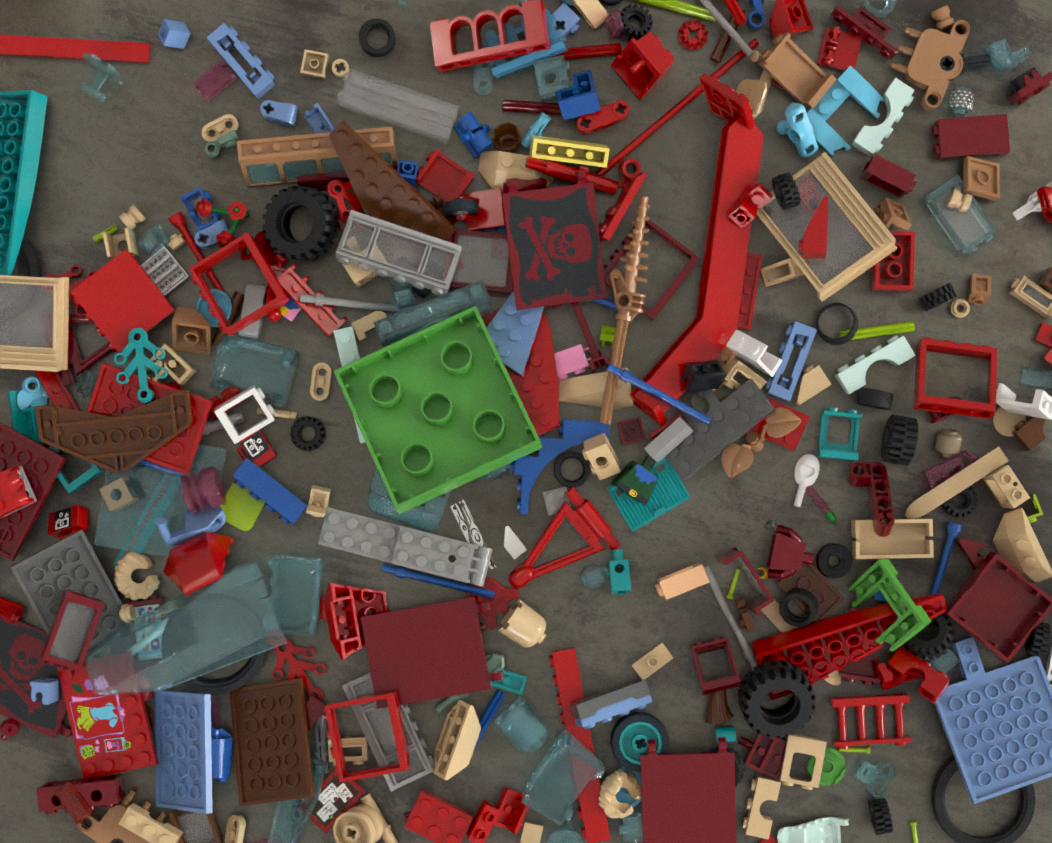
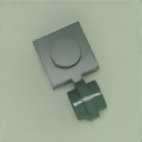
M232 130L218 137L216 141L208 142L204 147V151L209 157H216L220 153L221 147L231 148L240 139L235 130ZM214 146L215 150L210 152L209 149Z

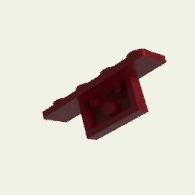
M838 6L830 14L836 22L847 26L851 33L862 37L867 45L877 48L882 56L892 60L897 54L898 50L883 40L891 28L862 6L858 8L853 17Z

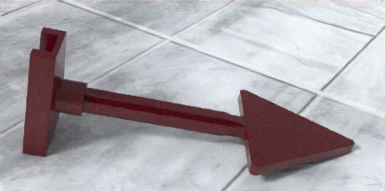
M579 302L571 303L591 352L589 353L591 361H589L591 372L595 373V366L600 368L604 366L603 363H605L607 368L610 363L607 355L602 356L600 349H597ZM564 304L552 305V308L554 309Z

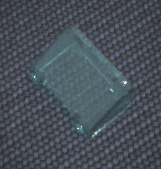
M226 334L217 346L210 387L223 392L231 386H237L246 390L255 385L257 389L261 388L264 395L269 396L268 400L272 405L285 407L297 367L299 352L280 345L240 337L237 334L233 336Z
M563 730L524 785L522 803L561 826L565 820L568 821L573 814V810H571L572 804L591 779L595 780L602 777L605 771L604 763L573 734Z

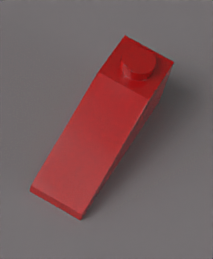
M828 197L823 198L803 234V239L799 240L798 251L802 252V258H826Z

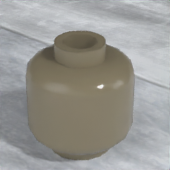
M943 428V431L937 433L935 449L940 452L941 456L951 458L952 455L960 452L962 436L955 429Z

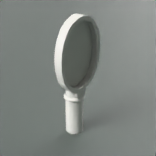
M812 454L803 455L795 465L794 478L799 486L793 506L801 507L806 487L811 486L819 475L820 464L818 459Z

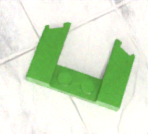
M885 558L879 559L848 589L849 591H856L857 601L852 603L853 608H858L879 590L884 595L899 619L875 641L878 644H882L883 641L888 642L892 645L889 650L894 651L931 622V619L921 605H915L896 576L899 573L890 560Z

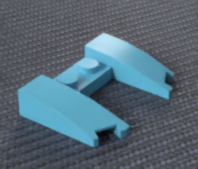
M851 66L830 87L816 106L807 113L817 144L831 156H835L834 151L844 147L845 151H848L851 148L825 122L850 95L876 119L880 116V113L877 112L879 102H884V98Z

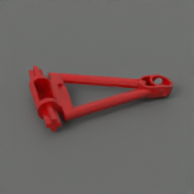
M574 487L567 489L564 494L575 508L572 509L564 501L524 562L509 574V584L513 588H523L534 578L605 550L598 541L599 539H602L611 551L617 550L621 545L611 533L610 525L588 499L584 500ZM565 517L590 545L539 567H533V564Z

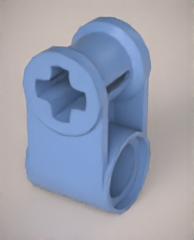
M266 100L261 104L260 111L263 118L267 121L277 122L286 126H295L299 107L290 103ZM269 107H272L273 111H270V114H267L266 110H269Z
M226 220L217 221L196 233L195 243L199 248L208 250L218 245L216 235L222 231L228 232L230 230ZM203 236L208 238L206 244L201 242Z

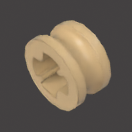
M344 59L335 60L332 64L334 75L339 78L348 75L350 70L348 63ZM341 64H344V68H346L345 71L341 70L340 73H338L336 66H341Z

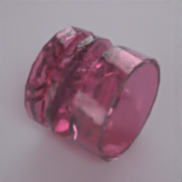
M214 466L202 469L200 471L201 479L198 478L195 472L190 473V478L188 475L181 476L183 497L192 514L199 513L200 509L206 511V501L209 502L212 508L226 504L222 481Z

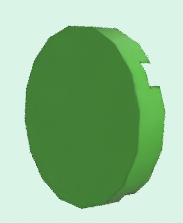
M826 747L819 782L822 786L837 784L843 779L846 772L844 757L838 750L831 747ZM810 755L807 761V770L811 778L815 764V756Z

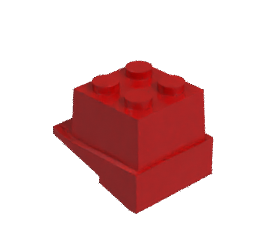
M651 32L637 41L635 38L631 39L611 64L613 70L639 101L654 89L657 82L669 72L675 62L673 54L668 49L665 50L661 45L659 37Z

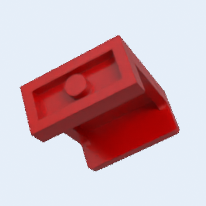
M438 149L435 152L431 151L426 158L427 164L424 168L420 167L416 174V183L435 196L440 194L445 203L455 200L454 197L456 196L461 198L475 179L474 173L465 170Z

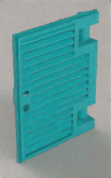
M666 456L660 462H656L651 469V472L658 476V480L647 505L637 502L626 493L618 496L616 493L618 488L612 484L606 487L632 532L691 498ZM663 463L666 468L657 472L655 468Z

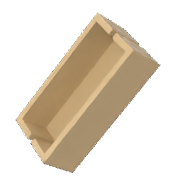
M872 519L851 520V537L855 538V541H852V558H934L933 540H925V536H933V519H895L892 531L886 537H880L875 533Z

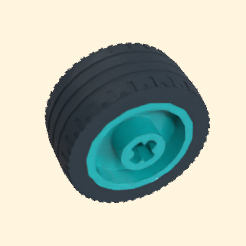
M632 712L617 721L611 732L610 744L616 760L622 766L632 771L641 772L640 754H648V740L655 739L657 754H667L669 737L666 728L658 718L646 712ZM642 738L643 742L641 744H637L636 739L640 740Z

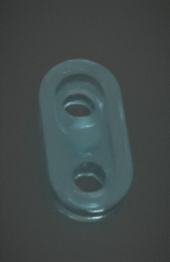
M486 62L488 64L487 68H482L481 64L475 65L473 86L475 92L479 95H487L492 90L493 73L491 68H494V65H491L490 62ZM484 81L486 82V86L481 87L479 83Z

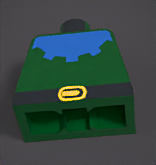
M648 456L645 457L641 464L630 461L611 484L637 502L647 505L658 480V476L651 472L656 461Z

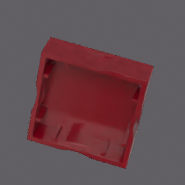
M990 551L947 604V611L944 613L999 659L1009 663L1025 643L1030 632L1051 611L1052 598L1038 586L1027 581L1016 568L1000 555Z

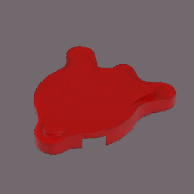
M490 577L485 578L484 586L463 583L495 591L494 599L466 592L467 598L475 597L477 604L490 602L491 609L489 611L478 612L484 618L486 626L490 630L495 629L497 626L496 613L506 614L509 601L519 596L517 589L505 588L497 580Z

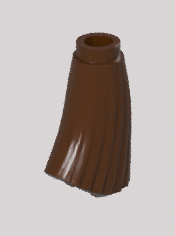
M726 690L709 694L705 722L722 725L732 719L734 715L728 707Z

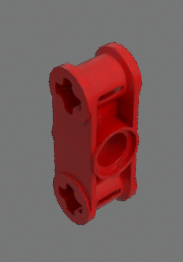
M619 100L609 105L601 106L600 111L581 115L577 120V131L580 134L587 135L625 120L630 110L628 103ZM618 107L625 109L623 114L617 112ZM582 121H585V123H589L588 128H585V126H581Z

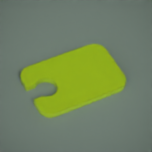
M233 481L220 507L226 516L227 523L240 530L248 531L255 524L265 502L261 499L256 501L249 495L250 490L246 487L241 489Z

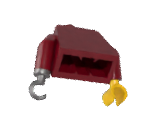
M768 520L765 523V529H768V525L772 523L774 532L766 568H758V570L764 571V576H759L760 579H784L794 575L796 570L800 571L802 563L813 564L814 554L805 552L806 544L802 543V538L792 528L775 524L773 520Z

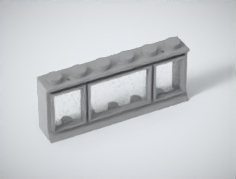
M350 210L349 218L336 251V259L345 265L350 263L357 265V268L368 271V269L375 271L377 275L382 277H393L395 281L405 283V281L412 283L418 289L427 288L434 294L447 295L462 252V246Z
M370 672L342 685L348 699L374 694ZM376 701L351 705L378 765L384 766L399 763L389 708L377 709ZM408 704L399 705L411 767L406 771L383 775L391 792L433 772V766H435L432 755L428 756L425 750L428 748L425 739L419 737L417 731L420 729L416 720H412L409 715L411 709Z

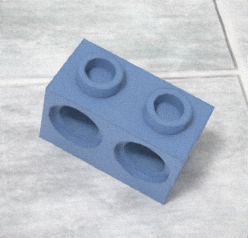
M967 635L952 641V650L961 677L969 680L984 675L985 671L974 638Z

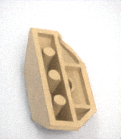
M484 151L480 155L478 172L492 189L502 188V193L503 183L507 182V179L532 180L544 178L547 180V186L552 184L554 177L525 167L528 155L502 151Z
M1023 507L1004 513L993 538L999 555L1016 568L1026 580L1039 582L1051 578L1052 569Z
M458 700L457 704L447 714L435 748V768L433 774L444 780H449L469 765L481 731L474 707L462 700Z

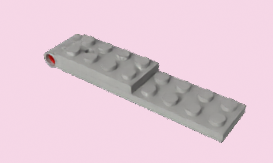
M327 507L318 542L319 545L478 586H484L493 551L491 548ZM451 555L456 557L453 563L449 561Z

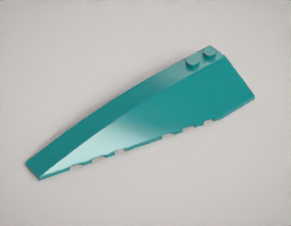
M33 90L0 92V275L12 274L26 228L38 172L48 96Z

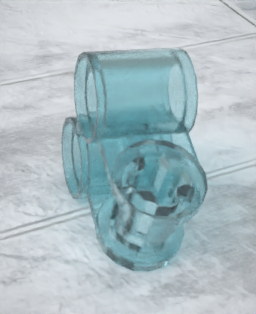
M860 759L861 764L857 772L853 774V777L867 783L869 793L875 798L881 799L886 797L888 786L884 782L891 781L896 777V768L887 761H881L875 766L868 761ZM889 766L890 773L882 775V769ZM881 784L882 790L874 793L875 785Z

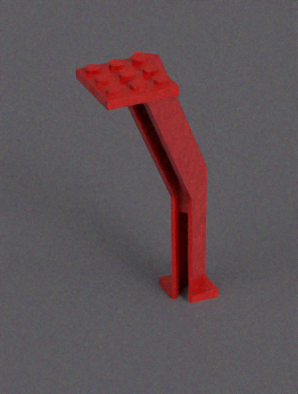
M705 72L700 77V81L710 111L728 123L721 129L696 317L642 379V381L675 399H678L686 391L688 378L686 381H681L686 364L713 361L725 349L726 344L737 329L751 222L740 228L728 214L742 196L757 184L764 135L755 125L756 122L753 119L749 99L744 94L735 92L731 86L722 84L715 76H709ZM636 386L629 394L634 405L663 426L667 421L664 413L672 405Z

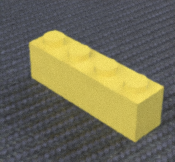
M532 135L529 155L533 158L607 168L610 148L603 144Z

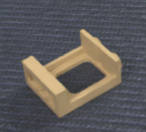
M786 734V746L779 780L782 781L783 785L787 786L799 784L803 789L813 790V787L819 788L827 742L819 738L797 734L790 736V734ZM798 752L815 756L811 781L789 776L794 753Z

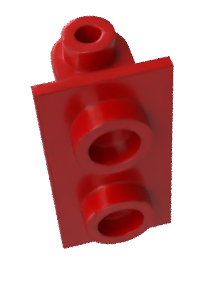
M231 386L221 392L222 399H219L217 395L209 399L213 401L209 413L211 420L217 417L214 408L241 393L237 386ZM242 400L241 402L237 403L236 405L232 406L231 408L238 406L240 403L244 402L245 400Z
M0 597V612H2L0 618L11 623H18L19 619L22 620L24 606Z

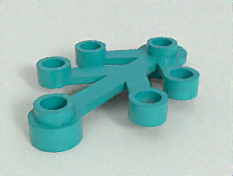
M134 328L128 335L129 343L121 353H117L114 356V361L118 365L126 364L127 357L134 349L136 356L124 372L117 374L116 380L120 384H127L130 379L129 377L137 368L140 386L137 398L143 403H150L154 398V393L148 388L146 366L155 372L156 377L160 379L166 378L168 371L145 356L143 347L151 351L153 357L158 360H162L166 353L164 349L156 347L148 341V334L144 329ZM140 334L141 338L136 341L135 335ZM161 350L162 355L157 357L156 352ZM123 356L124 360L119 363L118 357ZM161 369L164 370L163 376H159L158 374L159 370ZM125 375V381L121 382L120 377ZM144 391L147 392L146 398H142L141 396L142 392Z

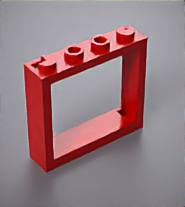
M248 232L189 268L192 274L190 275L192 282L195 285L198 284L201 289L199 291L201 298L204 301L207 300L210 305L208 307L209 312L213 317H217L219 321L217 324L218 328L221 329L223 334L226 333L229 336H233L290 301L255 239ZM245 247H248L277 298L231 325L202 274Z
M921 338L916 346L914 409L991 419L996 412L997 348H991L988 345L976 346L971 343L961 344L953 343L950 340L938 341L933 338ZM926 351L988 359L987 403L924 395Z
M396 690L329 702L325 705L324 719L328 720L329 725L327 736L332 741L333 747L330 748L332 758H335L336 761L334 773H336L337 778L339 777L340 783L409 770L411 764ZM387 699L399 763L347 772L335 708Z

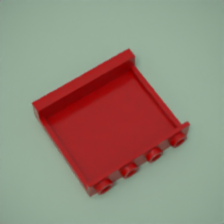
M127 249L71 291L73 294L72 300L78 307L82 306L84 308L86 318L90 322H95L98 326L96 327L97 332L102 337L106 336L110 341L108 343L109 347L113 352L117 351L118 353H121L129 343L128 335L132 329L142 328L148 332L176 311ZM140 334L135 335V340L141 337Z

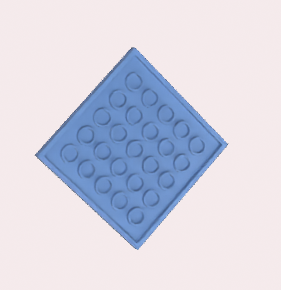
M1032 656L986 672L984 675L949 685L935 703L972 804L1052 776V688L1039 656Z

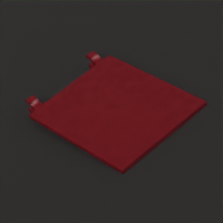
M475 597L360 617L374 694L396 690L399 705L489 690L491 689V681L503 680L502 670L492 673L488 672L478 612L489 611L491 609L490 602L477 604ZM387 699L376 701L377 709L388 707Z
M718 737V752L657 754L655 739L648 740V754H640L643 843H736L734 751H727L726 737Z

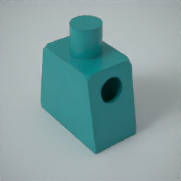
M612 550V561L608 563L611 595L630 594L629 562L627 559L624 560L623 550ZM616 568H621L622 573H617Z

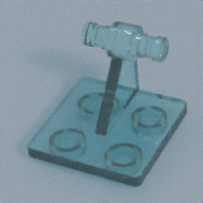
M84 52L82 56L98 73L92 86L83 82L80 88L85 90L91 98L104 102L106 95L100 92V87L107 77L122 85L121 75L112 65L108 63L104 65L101 59L93 53L88 55Z

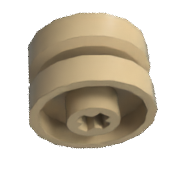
M359 804L342 813L336 819L333 825V834L337 843H376L383 834V821L376 809L369 805Z

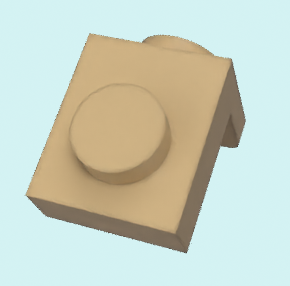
M312 485L306 513L313 517H324L329 504L331 489Z

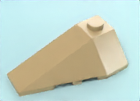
M608 371L559 381V401L602 408ZM620 379L618 380L613 410L633 407V401L629 396L632 392L631 383L628 381L625 383Z

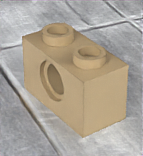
M605 433L583 441V456L585 460L590 461L591 471L593 474H597L599 480L621 472L619 459Z

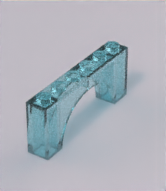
M480 280L373 323L383 347H386L415 334L430 324L450 318L471 307L476 306L481 317L493 313L494 310L483 280Z

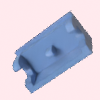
M318 103L313 105L312 110L304 112V118L315 134L332 132L335 129Z
M40 678L30 682V686H32L31 699L33 702L36 701V694L38 692L43 695L42 703L44 705L60 700V679Z

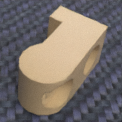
M375 311L351 323L359 341L368 338L367 332L377 327H385L389 322V317L383 311Z

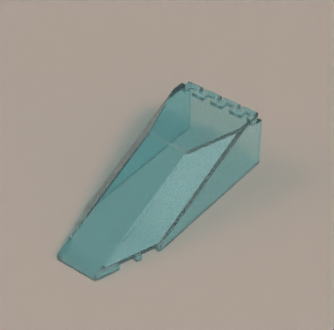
M257 561L238 565L224 572L221 579L186 596L183 593L144 613L135 620H132L131 623L126 624L85 657L84 662L95 695L128 692L140 693L146 691L160 692L288 643L281 630L277 616L268 617V615L275 613L270 597L262 599V597L268 595L264 580L255 581L264 576Z

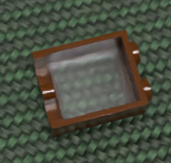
M177 809L169 813L172 825L183 831L178 843L224 842L213 813L204 814Z

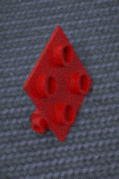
M836 26L833 29L826 27L817 64L844 72L849 66L855 69L863 38L840 31L841 28Z

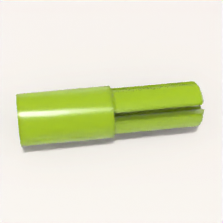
M114 224L92 238L95 243H98L104 239L103 232L112 234L118 230V227Z

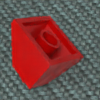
M776 0L769 20L771 33L774 38L780 33H790V37L814 29L804 0Z

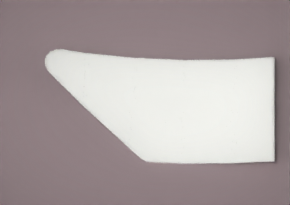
M506 526L504 547L515 560L527 549L511 528Z

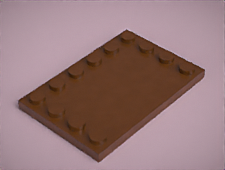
M303 679L241 687L229 692L239 806L314 797Z

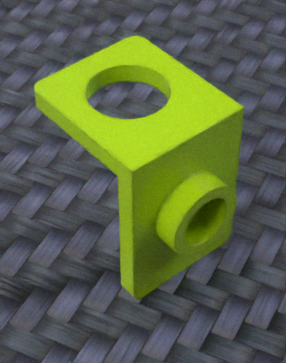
M1036 494L1031 495V499L1037 514L1027 517L1030 523L1037 521L1036 517L1043 515Z

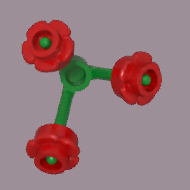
M206 198L198 201L196 205V212L201 217L209 216L211 212L230 216L233 222L228 232L222 231L216 235L217 244L221 248L235 240L232 233L241 221L249 217V211H247L245 204L239 201L232 202V205H229L227 210L212 207L211 201H207Z

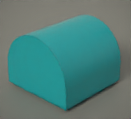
M715 727V742L718 743V737H726L727 742H735V727Z

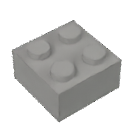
M566 486L543 492L548 516L556 514L564 501L571 507L569 499L564 494L567 491Z

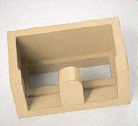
M731 358L724 368L726 376L722 384L731 390L733 388L737 390L742 386L733 379L737 371L746 378L753 379L760 390L767 383V381L745 364L734 358Z
M365 735L352 738V736L341 738L342 747H362V755L344 756L345 761H353L354 765H360L369 759L368 741ZM327 739L329 762H333V765L336 766L335 758H332L330 748L333 747L332 741Z

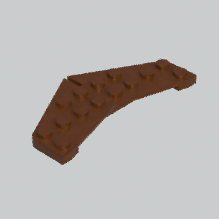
M190 390L176 391L116 417L51 405L35 406L38 436L43 443L116 474H120L118 456H120L122 474H124L189 428L193 422Z

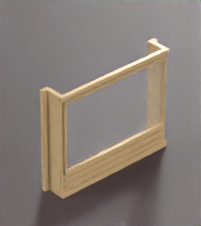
M826 152L792 176L800 193L801 203L799 205L783 210L772 190L770 191L772 199L757 210L758 217L817 290V297L821 302L897 249L895 237ZM828 197L826 258H802V252L798 251L799 240L803 239V234L823 198Z
M0 275V368L53 372L68 370L69 277L50 278Z

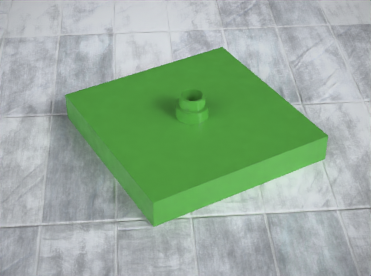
M476 306L334 370L376 467L399 514L542 448L541 441Z

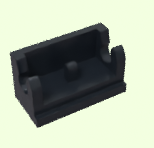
M718 360L686 364L681 381H686L688 378V384H686L685 388L687 393L719 389L726 376V372Z

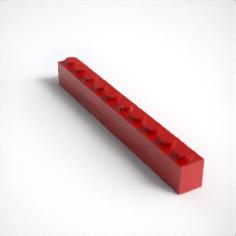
M575 647L552 651L553 656H549L551 668L555 667L556 675L552 676L554 687H559L560 694H556L558 706L562 705L563 713H559L561 724H565L567 732H563L565 744L569 743L570 751H567L568 762H573L574 770H570L572 782L576 781L577 789H574L576 801L580 800L581 808L577 810L579 820L584 821V827L581 828L582 837L587 839V843L611 840L604 809L598 804L600 802L598 798L601 785L590 728L584 729V727L576 725L570 706L571 703L584 699Z

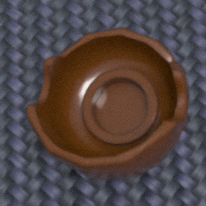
M505 122L495 127L494 137L492 138L493 145L497 151L513 153L521 144V134L517 126L513 123Z

